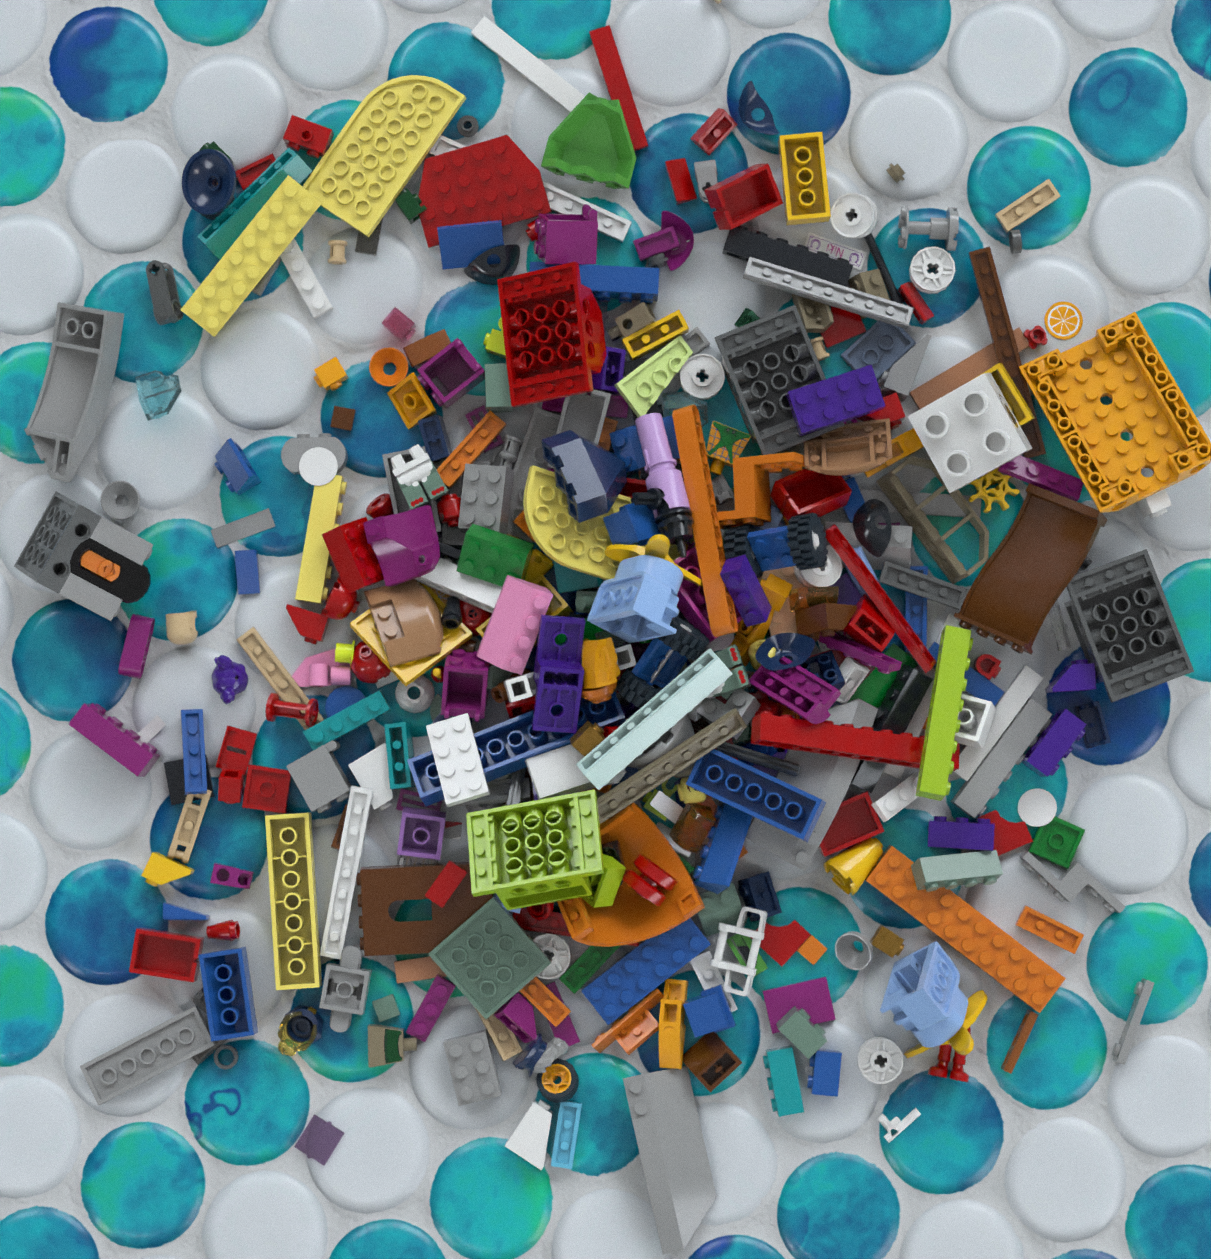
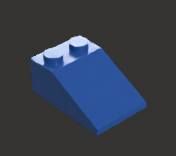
M673 416L663 417L672 457L675 460L680 459ZM636 425L609 433L614 454L625 462L626 475L637 474L646 464Z
M232 438L228 439L215 455L218 462L214 464L220 474L225 473L228 478L225 483L229 490L241 495L261 483L241 447Z

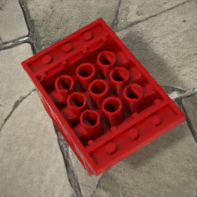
M571 262L497 279L511 406L520 407L593 391L592 375L601 372L607 353L602 312L591 289L581 284L579 263Z

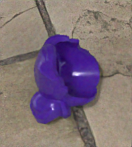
M220 655L214 658L217 666L212 672L213 689L220 695L225 704H230L234 701L235 695L245 691L248 685V675L243 664L232 662L229 657Z

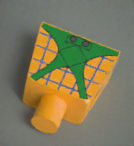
M713 421L706 449L707 458L713 460L710 472L721 475L725 465L733 467V458L740 457L751 435Z

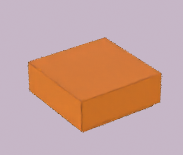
M810 935L797 951L814 965L826 952L827 948L814 936Z

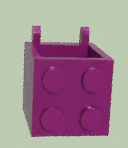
M588 204L582 206V214H539V218L535 220V232L538 233V241L534 242V253L537 254L540 260L545 264H566L571 262L596 264L598 234L596 210L591 209Z
M459 338L455 339L417 369L419 382L426 390L430 388L434 401L439 407L444 405L446 409L485 379L484 369ZM435 377H438L450 392L445 397L432 382Z
M455 649L451 654L447 655L444 666L441 715H444V718L449 719V716H459L468 713L469 718H475V721L479 722L480 719L485 717L489 689H487L491 663L477 657V651L465 652L463 649Z

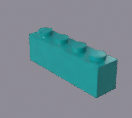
M379 690L303 731L314 751L330 741H336L392 709L382 691Z

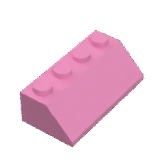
M507 575L476 656L501 669L522 675L539 633L541 615H546L553 594L546 587Z

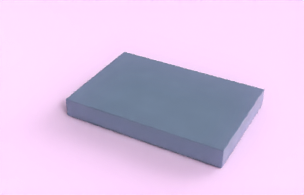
M877 321L840 357L852 370L872 364L876 379L878 380L884 371L889 370L916 342L903 328Z

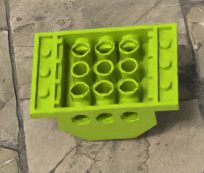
M595 789L466 813L471 891L474 897L496 893L505 908L512 910L593 895L588 876L604 874Z

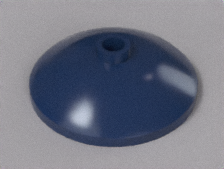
M200 150L188 160L182 174L183 195L189 206L201 214L211 215L224 210L231 202L236 190L234 166L230 159L218 150Z

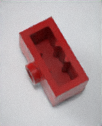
M292 115L283 140L288 148L295 151L302 149L307 151V155L318 159L319 156L323 157L329 149L334 133L332 129Z

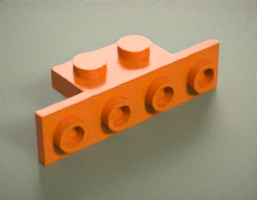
M658 988L652 990L644 997L642 1002L632 1006L628 1010V1014L622 1019L616 1020L607 1032L598 1035L592 1047L601 1053L617 1040L625 1052L630 1055L659 1030V1022L650 1013V1010L663 999L664 994Z

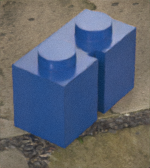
M819 1049L809 1058V1067H812L813 1071L812 1075H808L807 1088L810 1089L811 1094L838 1097L841 1051Z

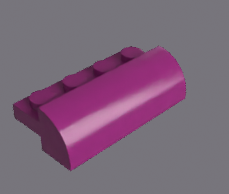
M782 657L779 660V663L783 665L792 662L786 657ZM761 665L749 679L753 687L813 724H819L830 717L831 714L828 712V709L841 695L837 688L799 665L777 671L768 670Z

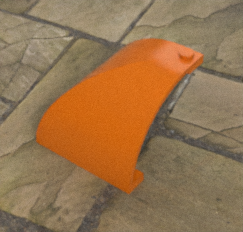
M634 802L600 824L601 845L618 840L626 870L632 869L641 875L642 872L634 866L633 862L639 854H642L674 877L678 883L672 891H667L658 886L666 895L662 905L659 907L651 901L644 899L625 881L619 887L612 906L593 908L581 897L557 901L572 939L586 945L601 947L621 946L650 939L673 929L705 908L690 874L674 848L655 823Z

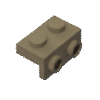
M879 269L861 272L848 280L849 286L852 289L890 300ZM860 315L861 319L867 318L865 316Z
M792 294L794 305H796L807 333H824L834 323L829 305Z

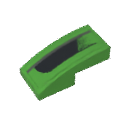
M735 934L727 939L726 942L740 965L746 966L752 941L748 936ZM759 952L755 969H757L755 976L768 969Z

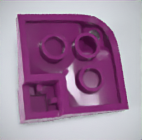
M425 505L394 515L380 516L363 523L367 543L371 545L375 552L387 587L426 575L437 566L440 558V548L431 506Z

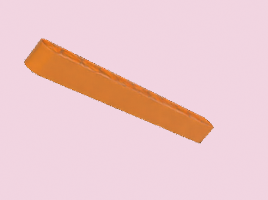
M693 404L673 410L672 416L685 489L694 521L692 528L710 628L714 637H719L737 632L738 623L734 601L720 576L726 558L700 414L697 407Z

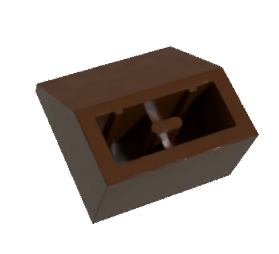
M714 1031L702 1036L683 1054L685 1065L709 1092H712L742 1064L741 1059Z

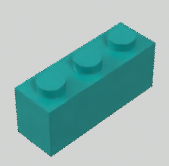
M411 723L384 724L390 789L414 788L416 784L407 762L408 759L414 757Z
M789 1045L767 1049L766 1055L763 1056L765 1069L769 1068L770 1077H767L768 1089L773 1090L774 1098L771 1099L773 1112L777 1111L779 1117L804 1112L793 1047Z

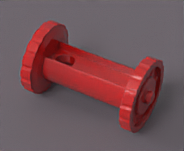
M271 693L267 699L265 715L266 719L274 722L277 716L305 720L306 726L312 727L317 721L319 704L317 699H310L308 704L280 701L277 693Z

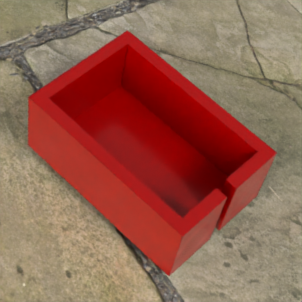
M768 163L755 164L704 190L710 207L716 209L713 211V215L719 230H732L783 204Z
M803 469L775 481L770 496L780 510L784 509L783 515L789 521L792 516L816 513L818 517H821L846 506L852 490L842 476L825 475Z
M367 517L340 525L322 534L340 579L349 593L384 580L375 552L371 545L367 543L363 524L368 521Z
M868 791L842 801L827 833L819 845L823 857L884 832L877 812L871 805L873 803Z
M142 927L137 928L129 972L194 983L198 980L200 962L196 960L199 958V954H202L204 938Z

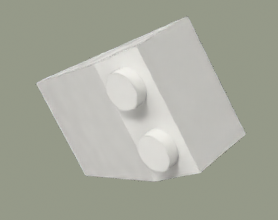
M571 744L525 760L539 800L596 788L576 765L584 756ZM625 769L620 771L606 785L619 783L626 773Z

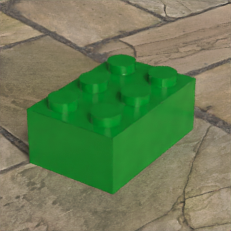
M472 524L465 534L456 571L503 587L507 575L525 580L534 544Z

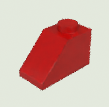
M287 604L286 609L298 633L305 637L304 641L315 645L317 641L323 642L330 618Z

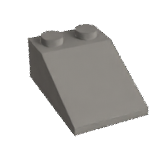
M927 334L891 366L889 371H884L878 384L881 387L880 391L882 394L888 396L897 392L899 400L902 402L907 398L931 335Z

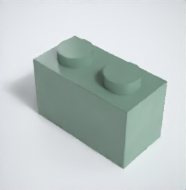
M794 1006L776 1025L778 1030L809 1059L827 1042L824 1035L826 1031L818 1023L814 1025L809 1020L811 1016L803 1008L799 1010Z

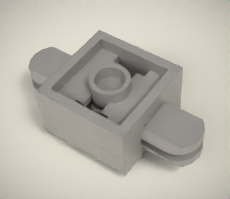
M355 945L347 946L342 950L340 964L328 963L326 966L319 1008L331 1010L329 1024L331 1029L336 1032H344L350 1027L352 1013L358 1015L365 1013L372 970L360 968L362 951Z

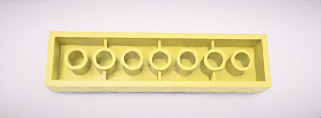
M288 175L181 308V311L215 337L322 202Z
M311 812L266 815L265 824L276 990L321 987L322 974Z

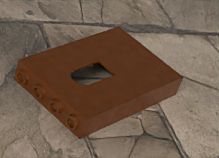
M454 862L468 873L443 908L431 901L432 920L398 922L394 921L389 915L388 910L391 903L397 900L428 899L425 897L426 892L447 863L361 867L360 873H357L356 876L357 886H361V894H358V907H362V916H359V929H363V937H360V950H364V956L429 953L493 897V894L474 897L471 891L470 863Z

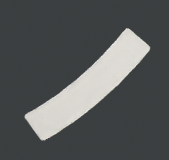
M158 715L137 733L141 736L139 739L141 742H149L166 725Z

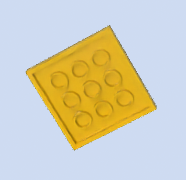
M420 583L430 593L442 616L445 604L427 585ZM370 609L350 622L352 630L405 686H408L447 657V655L451 654L453 650L471 639L473 634L463 623L457 629H447L443 626L440 654L390 667Z

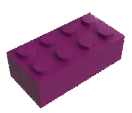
M84 703L69 722V725L137 777H145L160 757L156 753L158 749L149 742H141L139 740L141 736L131 729H124L122 727L124 723L116 717H108L105 714L106 710L99 704Z

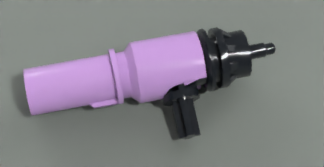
M660 413L646 414L637 418L635 424L646 464L644 471L648 474L645 480L648 491L632 493L631 503L646 505L650 510H653L655 523L658 524V531L668 537L670 545H676L680 557L685 558L687 556L685 542L693 538L691 528L694 521L682 473L675 468L677 461L672 457L662 415Z

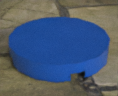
M352 686L336 688L329 694L326 700L325 711L327 718L366 698V696Z

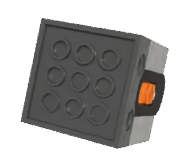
M55 492L14 567L35 582L111 621L113 617L118 615L121 602H137L148 592L151 584V575L143 563L151 556L153 544L64 495Z

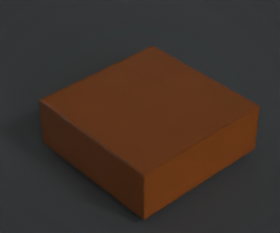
M334 406L330 427L352 431L356 410Z

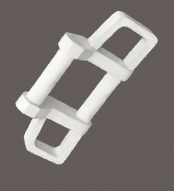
M743 907L737 925L719 923V936L714 958L711 959L710 966L726 969L724 990L726 992L740 996H748L750 994L757 971L755 965L760 943L765 935L766 911L752 907ZM748 911L760 915L758 931L743 927ZM728 932L753 938L746 966L722 960ZM733 971L748 975L744 991L731 987Z

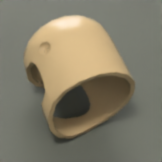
M197 611L166 614L167 638L171 643L185 645L195 641L198 635V631L195 628Z

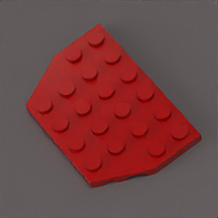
M508 135L425 159L418 197L422 201L419 204L420 207L425 205L427 210L419 214L428 248L439 245L437 227L501 220L503 227L538 217L539 214L552 212L540 170Z

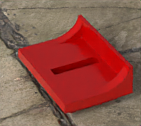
M227 725L216 767L244 770V775H246L257 733ZM227 746L245 750L246 755L226 750Z

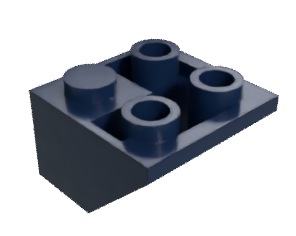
M832 650L810 657L799 665L839 691L845 685V680Z

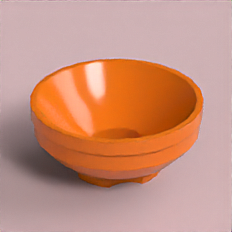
M390 347L382 348L372 356L369 363V371L372 378L378 384L387 387L396 386L405 379L408 373V362L401 351ZM387 363H393L396 366L394 374L387 375L384 373L383 369Z
M617 682L599 688L587 689L584 688L583 683L581 697L594 704L607 701L612 697L611 695L617 687Z

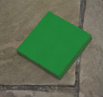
M1054 817L1048 824L1037 828L1028 851L1065 869H1069L1085 829Z

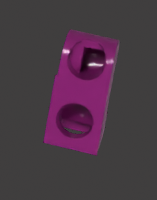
M214 863L210 883L250 889L254 872Z

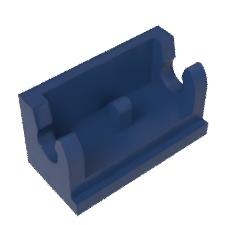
M435 415L418 420L426 453L431 461L439 462V460L447 459L452 453L443 417Z
M1099 701L1074 707L1076 716L1087 724L1084 727L1086 732L1083 735L1086 749L1111 743Z

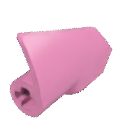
M335 649L305 658L292 677L300 687L351 685L352 669L350 663L335 662Z

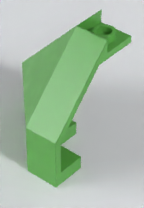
M589 92L549 135L541 167L556 175L564 176L566 173L575 176L576 180L592 184L594 181L605 183V187L612 189H629L636 155L619 100H607Z

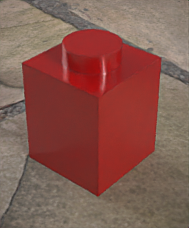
M222 769L219 776L218 801H224L227 804L240 803L243 795L244 770Z

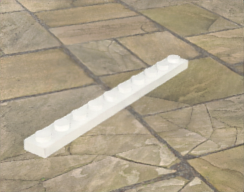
M441 135L429 151V155L436 156L466 146ZM543 182L552 211L559 214H582V206L588 204L591 209L597 211L598 232L623 243L632 224L631 221Z

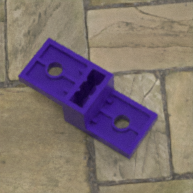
M541 615L533 675L537 688L532 730L576 733L584 677V669L580 663L586 621L584 618ZM558 634H565L566 641L562 644H557L555 637ZM554 705H561L562 711L559 714L551 713V708Z

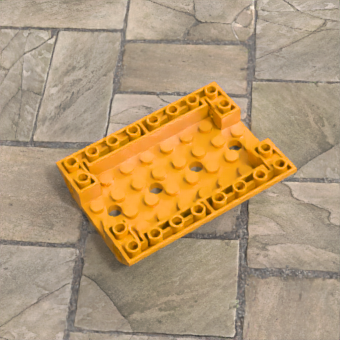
M1136 312L1097 329L1094 338L1060 353L1057 348L1019 366L1023 377L1100 513L1114 512L1126 508L1197 474L1211 463V442ZM1089 361L1092 367L1090 369H1083L1080 363ZM1108 396L1112 399V403L1104 405L1100 399ZM1124 432H1129L1133 438L1130 441H1124L1120 435ZM1144 468H1149L1153 471V475L1151 477H1144L1141 471Z

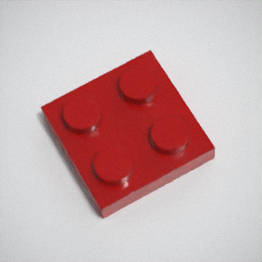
M249 764L242 807L286 814L291 782L289 771Z

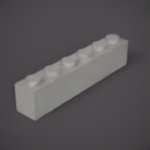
M1028 699L984 758L982 765L980 764L976 769V773L963 784L951 802L970 817H980L987 808L985 804L989 798L993 799L1000 790L998 786L1001 782H1006L1012 775L1011 769L1015 764L1019 765L1025 757L1024 752L1028 746L1031 748L1038 740L1037 734L1040 730L1044 731L1051 722L1049 718L1052 714L1033 699Z

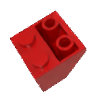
M863 594L856 604V612L843 631L856 642L882 652L894 636L895 631L870 597Z

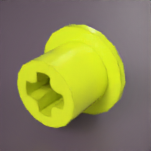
M353 640L352 644L336 643L335 662L350 663V658L352 662L355 640Z

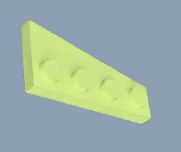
M679 335L614 385L638 418L646 415L649 408L655 403L693 351L682 336Z

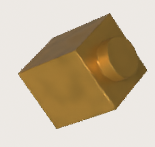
M587 721L570 738L571 745L585 757L605 739L603 734L605 731L597 723L591 724Z
M882 925L878 927L870 940L873 946L892 958L895 955L899 956L905 946L902 944L904 939Z

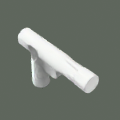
M915 1108L902 1120L896 1116L891 1121L882 1113L878 1116L877 1120L888 1131L883 1137L890 1143L917 1119L921 1113ZM891 1129L897 1130L894 1135H891Z

